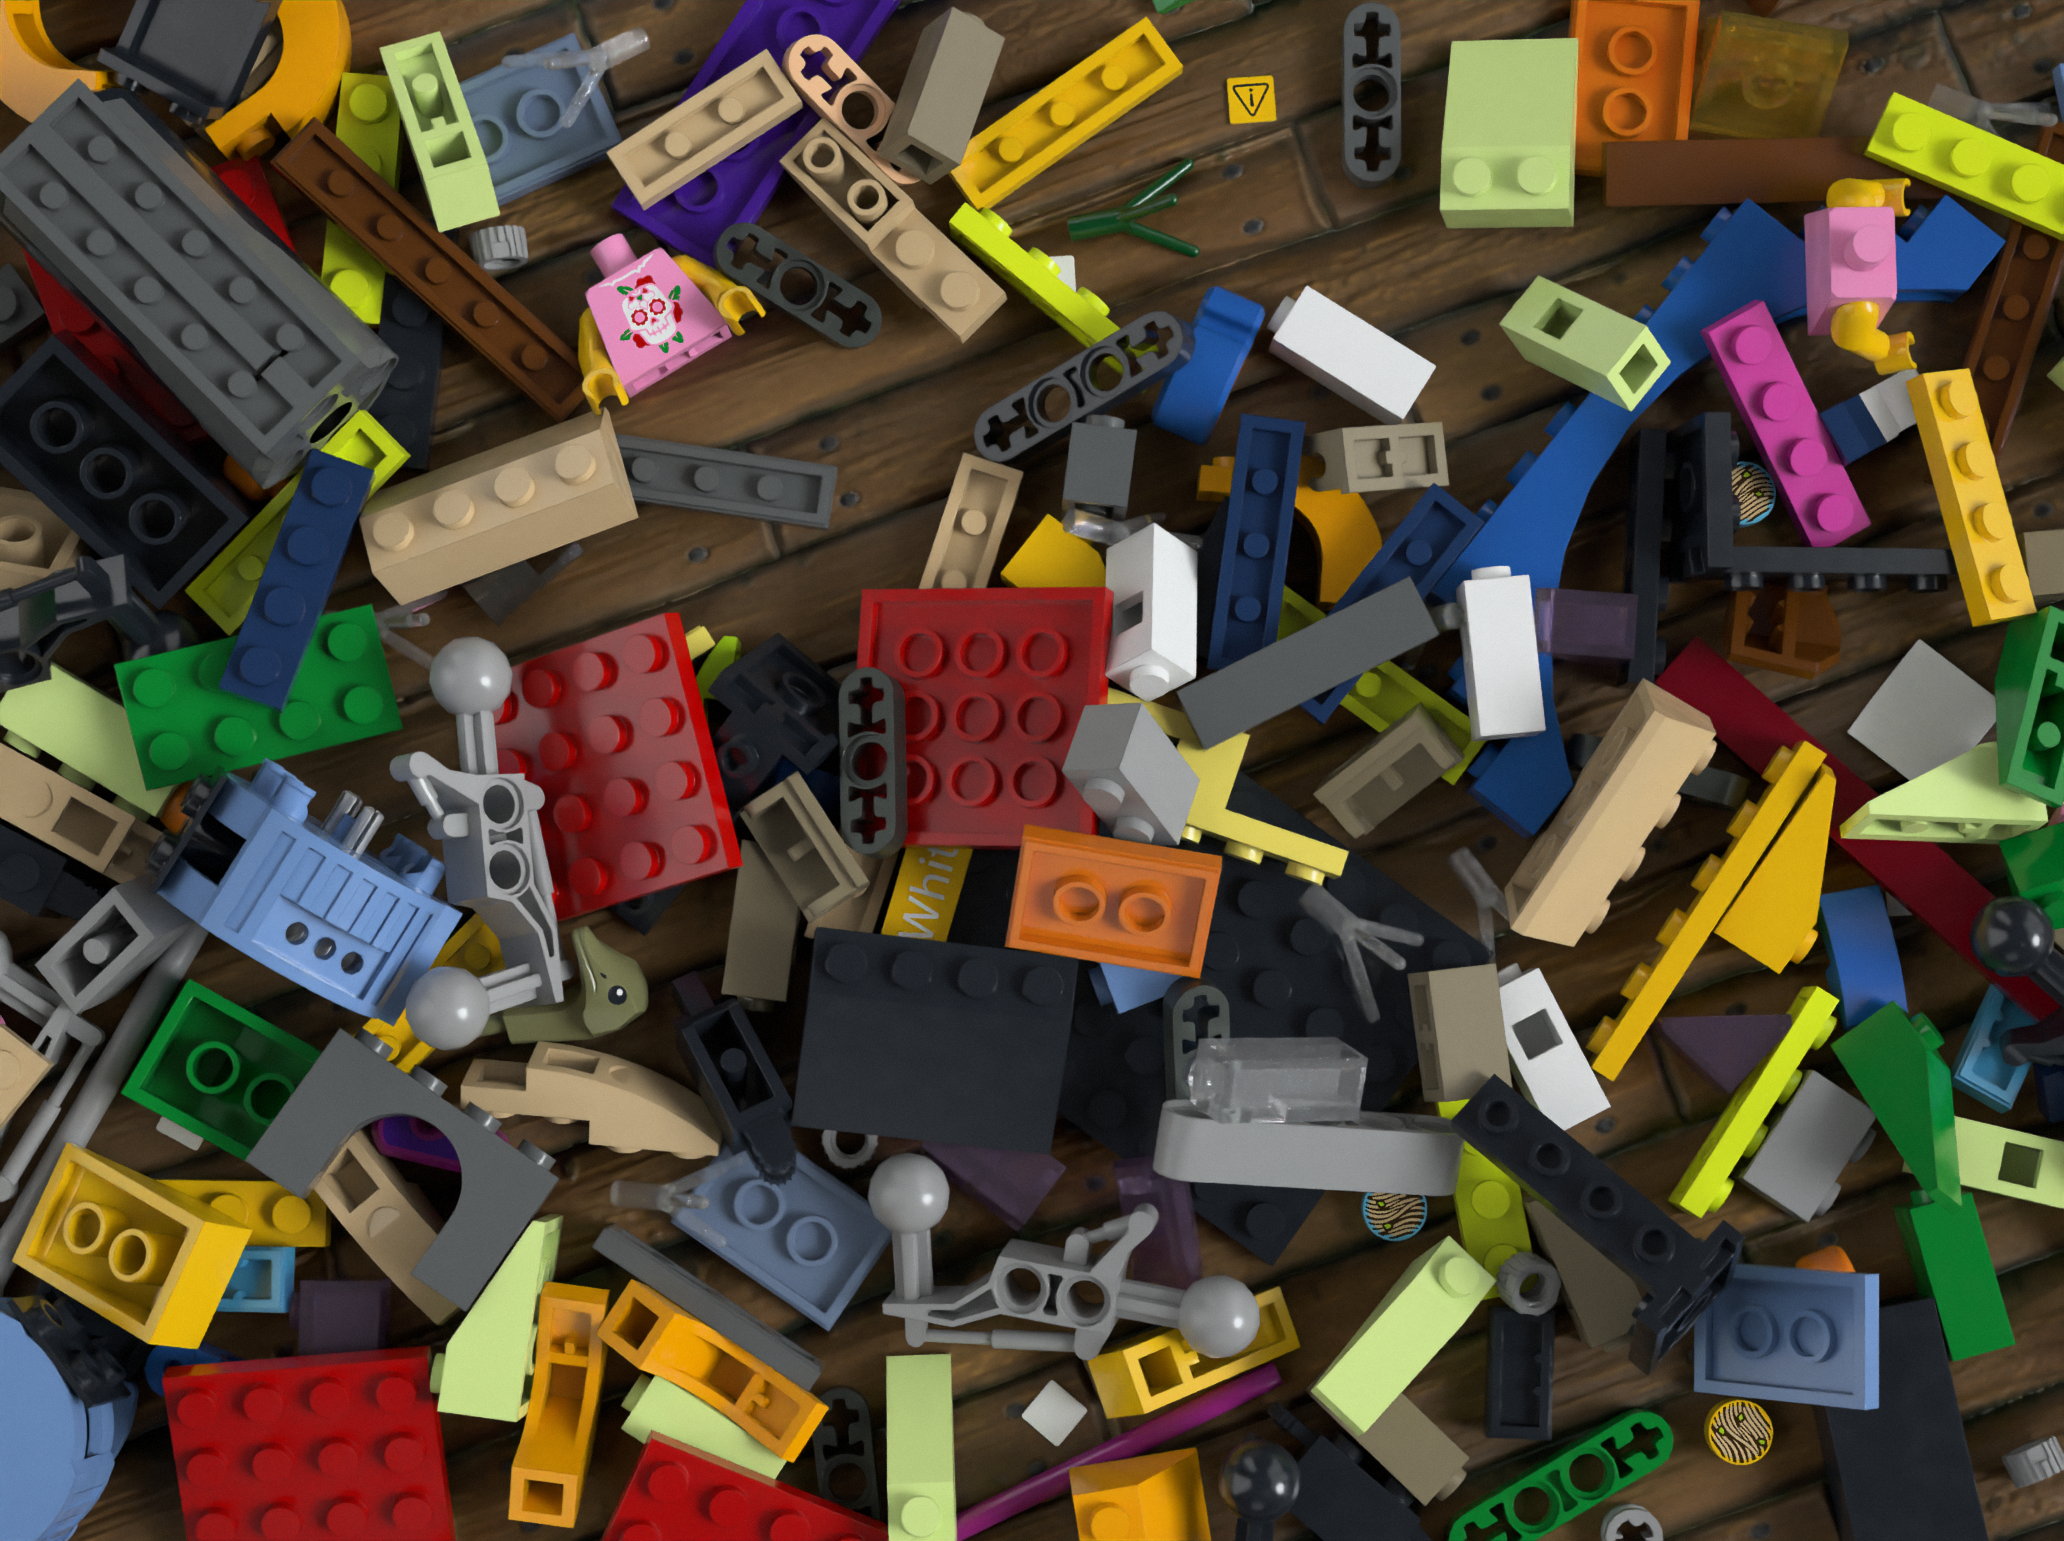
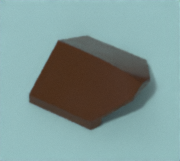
M1763 581V589L1756 591H1730L1721 631L1726 659L1813 680L1838 664L1840 661L1842 631L1826 593L1828 591V583L1825 582V590L1814 592L1786 591V581Z

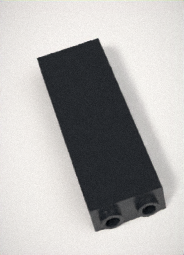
M1915 1292L1879 1300V1408L1859 1410L1811 1404L1841 1540L1989 1541L1934 1297Z

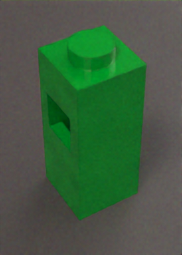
M1922 1187L1910 1190L1909 1193L1912 1201L1895 1205L1893 1209L1917 1292L1934 1297L1948 1360L1954 1362L2016 1345L1972 1192L1961 1191L1962 1208L1951 1215L1926 1195Z

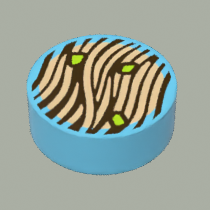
M1738 462L1736 467L1732 469V495L1738 496L1741 507L1739 528L1752 526L1765 518L1772 510L1776 499L1775 484L1769 473L1761 466L1750 462Z
M1364 1192L1361 1201V1214L1364 1223L1375 1235L1389 1241H1402L1414 1236L1423 1226L1427 1216V1202L1424 1195Z

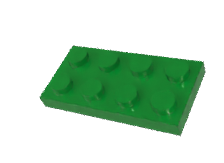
M372 604L321 616L283 714L220 692L218 687L239 635L114 664L146 791L195 780L200 772L207 776H212L218 765L228 772L261 764L264 758L274 761L403 729Z

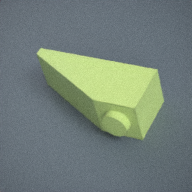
M438 31L380 47L381 57L438 231L443 232L499 216L500 211L488 164L441 32Z
M1987 742L1979 744L1970 751L1868 801L1839 827L1841 838L1999 844L2000 840L2038 830L2049 820L2046 804L1999 785L1997 742Z
M1448 1235L1412 1261L1311 1389V1392L1358 1437L1361 1436L1464 1324L1496 1280Z
M951 1354L886 1356L889 1541H957Z

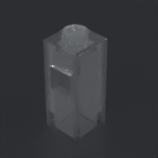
M1336 1037L1201 1038L1198 1043L1196 1061L1192 1064L1189 1071L1190 1101L1220 1124L1358 1121L1368 1058Z

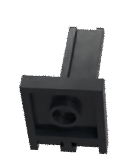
M1704 412L1667 433L1666 448H1674L1676 455L1674 480L1672 486H1666V511H1671L1672 537L1670 546L1667 549L1669 584H1694L1701 580H1724V590L1756 591L1763 589V581H1786V591L1814 592L1825 590V582H1847L1848 592L1871 593L1887 590L1886 582H1908L1909 593L1924 594L1948 591V582L1959 579L1952 549L1733 546V533H1736L1739 528L1741 507L1738 496L1732 495V469L1736 467L1739 458V438L1736 431H1731V413Z
M779 632L721 671L707 690L732 711L711 740L733 824L740 816V813L743 812V807L749 804L784 756L808 775L839 750V691L841 684ZM688 883L609 907L645 936L658 924Z
M1496 1074L1492 1075L1451 1120L1452 1128L1461 1138L1648 1292L1632 1312L1631 1316L1636 1320L1628 1330V1334L1632 1336L1628 1360L1647 1376L1650 1375L1732 1282L1745 1239L1744 1235L1723 1220L1705 1241L1701 1237L1696 1239Z

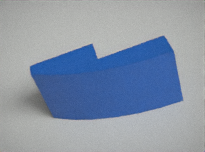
M1879 885L1820 895L1817 923L1831 962L1825 972V976L1832 996L1839 1000L1836 1009L1843 1030H1852L1892 1000L1908 1012L1898 951Z

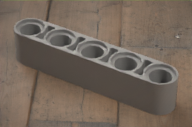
M1172 1099L1162 1104L1153 1170L1167 1178L1188 1182L1448 1196L1456 1191L1465 1140L1454 1131L1451 1126V1119L1432 1115Z

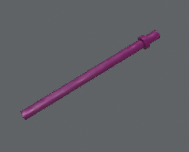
M1270 1361L956 1514L957 1541L967 1539L1071 1488L1068 1468L1133 1458L1283 1385L1273 1362Z

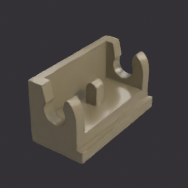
M1442 422L1347 427L1307 435L1303 439L1301 455L1310 457L1323 456L1326 463L1324 476L1314 477L1308 481V486L1316 492L1341 489V494L1430 488L1433 483L1439 487L1449 485Z
M1419 702L1324 776L1313 794L1321 804L1324 803L1345 830L1357 839L1362 834H1368L1376 825L1438 777L1464 759L1465 754L1424 705Z
M798 771L743 807L744 811L740 813V816L809 923L814 922L870 885L867 877Z
M1496 963L1408 974L1424 1102H1450L1471 1099L1493 1074H1496L1512 1088Z

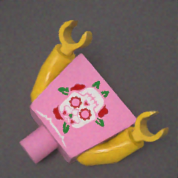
M1846 178L1833 183L1828 189L1826 196L1828 208L1808 213L1804 216L1808 336L1831 335L1838 347L1874 362L1879 375L1916 369L1917 364L1913 362L1909 351V345L1915 344L1913 334L1907 331L1887 335L1885 332L1877 329L1896 300L1895 217H1904L1910 214V209H1906L1904 205L1905 187H1910V180L1908 178L1873 180Z
M615 234L604 239L590 251V254L605 279L585 292L590 307L579 318L578 362L584 377L582 390L595 416L601 415L599 404L605 397L611 395L618 396L622 406L629 403L628 395L631 398L732 337L728 325L734 334L738 336L743 335L745 331L738 323L743 314L756 311L762 318L766 314L765 310L750 289L745 286H737L717 269L686 254L671 258L660 247L637 259L623 234Z

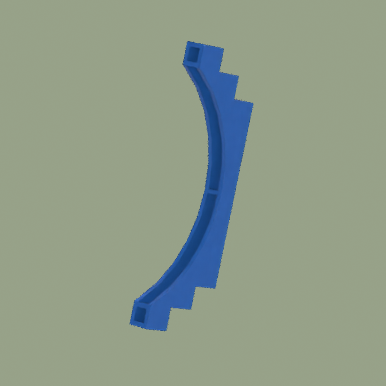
M1948 195L1943 196L1930 209L1920 203L1895 234L1897 294L1894 303L1951 304L1970 288L2006 241ZM1748 197L1734 213L1723 206L1699 236L1709 245L1695 262L1684 255L1661 283V286L1670 293L1656 311L1648 304H1645L1633 318V320L1648 327L1671 361L1631 412L1592 392L1587 395L1578 408L1567 401L1543 430L1553 439L1539 456H1536L1529 449L1505 478L1514 488L1499 506L1491 499L1486 501L1476 514L1485 523L1424 598L1460 627L1456 588L1463 581L1472 580V570L1493 566H1510L1511 576L1529 575L1546 730L1536 736L1501 739L1504 743L1500 748L1490 741L1467 769V772L1475 779L1465 790L1466 793L1524 839L1533 836L1574 785L1568 768L1553 700L1552 620L1564 553L1591 485L1630 425L1670 384L1711 357V353L1700 330L1753 300L1764 301L1775 325L1794 317L1807 315L1804 227L1798 233L1799 237H1797ZM1821 205L1818 210L1825 209L1826 207ZM1462 653L1446 673L1455 682L1445 693V696L1469 714Z

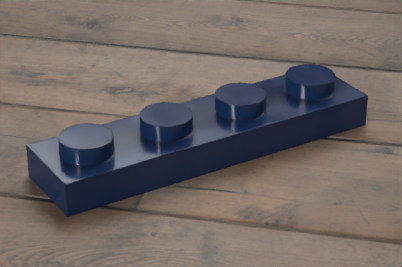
M1243 413L1240 416L1206 671L1217 672L1277 641L1306 422Z
M312 448L218 687L220 692L281 714L284 713L375 480L374 470Z
M1433 483L1326 617L1409 576L1423 600L1485 522L1437 484ZM1363 674L1297 707L1322 726Z

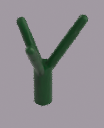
M1190 158L1184 159L1122 206L1067 217L1072 242L1125 232L1186 256L1198 257L1200 254L1198 246L1134 222V220L1173 207L1178 203V197L1173 193L1159 198L1155 197L1192 170L1194 161Z

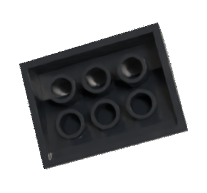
M817 927L813 935L791 1126L1050 1155L1071 1030L1079 959L1036 952Z

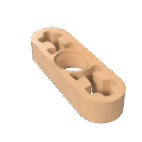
M814 34L805 36L792 43L783 56L782 71L795 92L821 118L825 117L897 186L920 181L921 179L902 168L893 169L890 161L878 155L882 141L876 142L873 148L866 142L868 138L877 135L885 127L888 119L890 120L895 103L832 39ZM802 51L808 55L818 51L822 52L826 59L822 63L821 68L833 82L841 79L843 74L849 78L850 83L838 88L832 94L828 103L821 95L830 90L831 86L818 75L806 79L800 71L806 64L800 56ZM851 93H861L867 96L873 104L874 118L865 129H855L848 125L843 118L842 104Z

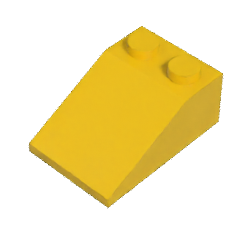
M66 1142L12 1262L148 1344L198 1350L253 1230L203 1201L77 1144Z

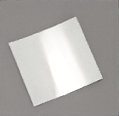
M1919 639L1872 697L1847 733L1907 779L1912 780L1970 751L1980 742L1996 722L1995 696Z

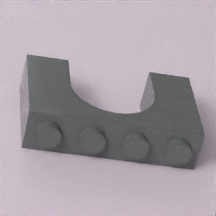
M363 1027L359 1029L354 1037L340 1028L245 1161L297 1197L307 1199L345 1144L356 1132L366 1125L387 1117L407 1116L424 1120L436 1126L446 1135L457 1152L462 1171L461 1194L453 1214L411 1272V1275L465 1312L469 1311L560 1179L549 1172L556 1160L526 1139L522 1140L517 1149L495 1135L502 1123L469 1101L463 1111L441 1098V1095L448 1086L415 1064L409 1074L400 1070L386 1060L394 1049Z

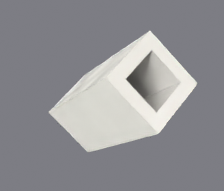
M1309 286L1305 287L1297 301L1286 296L1267 326V329L1275 333L1269 352L1386 425L1401 424L1436 368V365Z
M1152 523L1107 548L1106 587L1114 592L1112 634L1105 675L1147 703L1196 678L1197 551L1157 524Z
M1493 566L1472 570V580L1463 581L1456 588L1472 742L1536 736L1544 732L1546 727L1529 575L1511 576L1510 566Z
M1514 963L1497 971L1509 1066L1525 1099L1564 1131L1611 1107L1540 969L1531 968L1521 972L1518 964Z

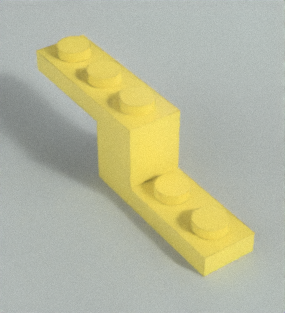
M1108 687L1107 704L1142 703L1170 741L1177 744L1176 749L1200 779L1181 840L1199 844L1203 834L1224 841L1226 845L1223 853L1256 865H1260L1263 855L1288 863L1284 874L1318 886L1322 885L1324 876L1332 879H1337L1341 876L1349 851L1225 809L1250 735L1241 733L1204 752L1185 713L1151 701L1147 703L1139 697Z

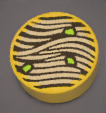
M1735 1397L1720 1401L1709 1411L1704 1424V1435L1709 1448L1718 1457L1731 1464L1748 1465L1761 1459L1769 1450L1773 1439V1427L1769 1416L1760 1406L1747 1399Z

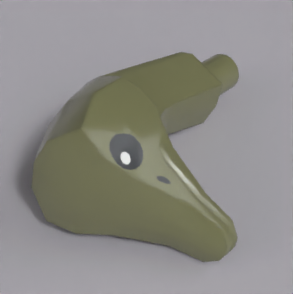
M588 926L575 927L572 931V942L579 960L581 978L577 984L563 991L564 1001L516 1008L514 1006L491 1014L483 1033L479 1037L507 1032L512 1044L537 1043L538 1041L560 1042L594 1039L621 1030L647 1009L649 999L646 979L635 959L617 952L598 940Z

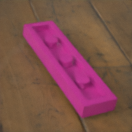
M1753 300L1700 330L1804 546L1833 547L1871 525L1764 301Z

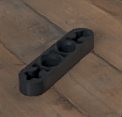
M1153 311L1142 315L989 407L980 415L975 425L974 439L977 449L982 456L995 462L1018 464L1026 461L1070 435L1072 422L1086 424V417L1088 415H1104L1184 367L1190 361L1195 350L1196 339L1192 327L1185 319L1168 312ZM1158 329L1173 333L1174 337L1166 343L1169 352L1167 355L1150 351L1138 358L1130 349L1145 351L1154 346L1159 341ZM1115 355L1122 363L1123 377L1119 385L1114 389L1104 391L1097 381V368L1106 357ZM1062 386L1070 395V410L1062 420L1053 422L1046 415L1045 400L1054 388ZM1030 419L1036 427L1023 426L1014 431L1009 436L1011 447L998 445L997 439L1004 433L1001 423L1021 425Z

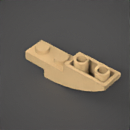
M825 117L779 161L781 166L855 245L917 306L928 310L962 344L1007 300L1005 291L916 209L913 200Z
M0 743V817L120 884L150 873L145 870L147 865L145 860L162 832L139 819L137 820L133 815Z
M538 1041L529 1063L474 1058L461 1084L460 1109H464L470 1101L494 1118H506L515 1114L543 1116L545 1120L556 1124H570L579 1120L589 1121V1144L607 1146L610 1150L618 1153H634L646 1149L668 1151L674 1156L683 1159H698L706 1155L718 1156L723 1136L701 1096L674 1080L642 1065L610 1054L573 1045Z
M366 1126L363 1127L345 1144L314 1189L341 1224L383 1272L434 1323L443 1325L461 1308L411 1275V1272L446 1222L418 1184L406 1182L389 1157L380 1153L372 1134Z

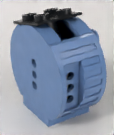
M264 758L262 761L263 765L252 782L225 771L219 765L211 778L200 772L180 804L182 807L180 812L187 815L176 834L165 828L145 860L147 864L145 870L151 873L149 876V892L153 894L158 892L174 907L215 936L295 983L349 1010L370 1018H378L394 1027L406 1007V998L413 982L427 973L463 915L434 892L445 875L446 865L428 854L429 851L400 833H397L393 844L383 850L379 856L368 850L366 847L384 820V816L378 810L375 811L373 807L364 806L357 819L354 818L363 804V800L351 791L345 790L342 792L324 823L309 815L307 805L317 792L305 786L296 776L268 758Z
M54 1292L20 1298L0 1297V1541H56L73 1529L86 1516L101 1496L115 1464L111 1453L114 1436L112 1402L126 1399L132 1395L122 1382L126 1378V1372L117 1358L106 1348L100 1347L97 1349L82 1330L87 1326V1323L80 1310L65 1296L57 1298Z

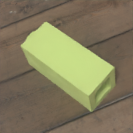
M1539 275L1499 323L1525 360L1630 412L1671 363L1646 325Z
M1954 1116L1961 1186L2064 1209V1142ZM1904 1160L1902 1172L1913 1174Z
M642 1373L621 1407L630 1412L621 1429L645 1444L650 1431L654 1430L773 1479H776L787 1462L779 1458L722 1412L686 1389L657 1375L652 1380Z

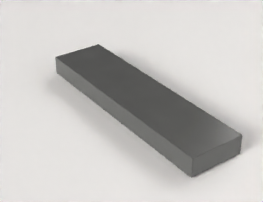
M615 434L634 503L829 531L838 474L837 466Z
M1409 576L1176 691L1175 695L1205 752L1437 637L1439 632Z
M617 1223L605 1227L592 1247L807 1392L810 1391L825 1367L823 1366V1361Z

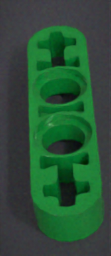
M1633 1408L1619 1414L1458 1510L1450 1518L1446 1526L1445 1541H1464L1467 1536L1463 1527L1470 1522H1474L1480 1529L1487 1528L1497 1522L1498 1519L1489 1510L1499 1503L1504 1518L1517 1531V1534L1507 1539L1505 1531L1500 1527L1485 1537V1541H1536L1660 1467L1669 1458L1673 1449V1434L1670 1426L1662 1417L1647 1409ZM1639 1423L1647 1430L1655 1427L1657 1434L1650 1439L1654 1450L1645 1455L1637 1448H1634L1622 1454L1619 1458L1628 1467L1618 1473L1614 1458L1607 1450L1601 1447V1443L1610 1438L1612 1446L1619 1449L1633 1439V1433L1630 1428L1634 1424ZM1583 1454L1598 1456L1604 1467V1476L1601 1482L1595 1488L1589 1490H1580L1574 1487L1569 1477V1468L1572 1461ZM1528 1487L1542 1489L1547 1494L1549 1500V1508L1546 1515L1534 1523H1525L1519 1520L1513 1509L1516 1495L1522 1489Z

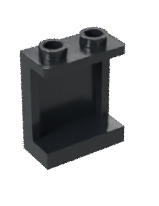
M136 0L115 48L101 47L96 60L115 70L112 79L121 86L143 95H148L150 90L169 99L166 107L167 110L182 119L198 125H202L205 119L221 120L222 116L236 107L283 0Z

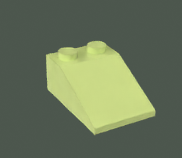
M1578 38L1452 41L1442 138L1440 212L1447 228L1573 227Z
M548 1214L531 1222L448 1342L446 1354H436L431 1373L430 1392L440 1394L437 1411L517 1422L527 1414L536 1360L540 1295L545 1281L554 1282L563 1215Z

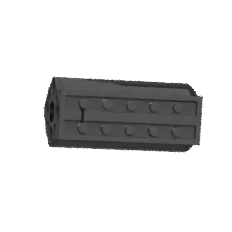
M78 78L0 153V225L263 489H268L279 481L301 471L307 464L312 448L320 451L358 410L368 411L382 392L390 373L399 361V357L134 91L123 88L90 90Z

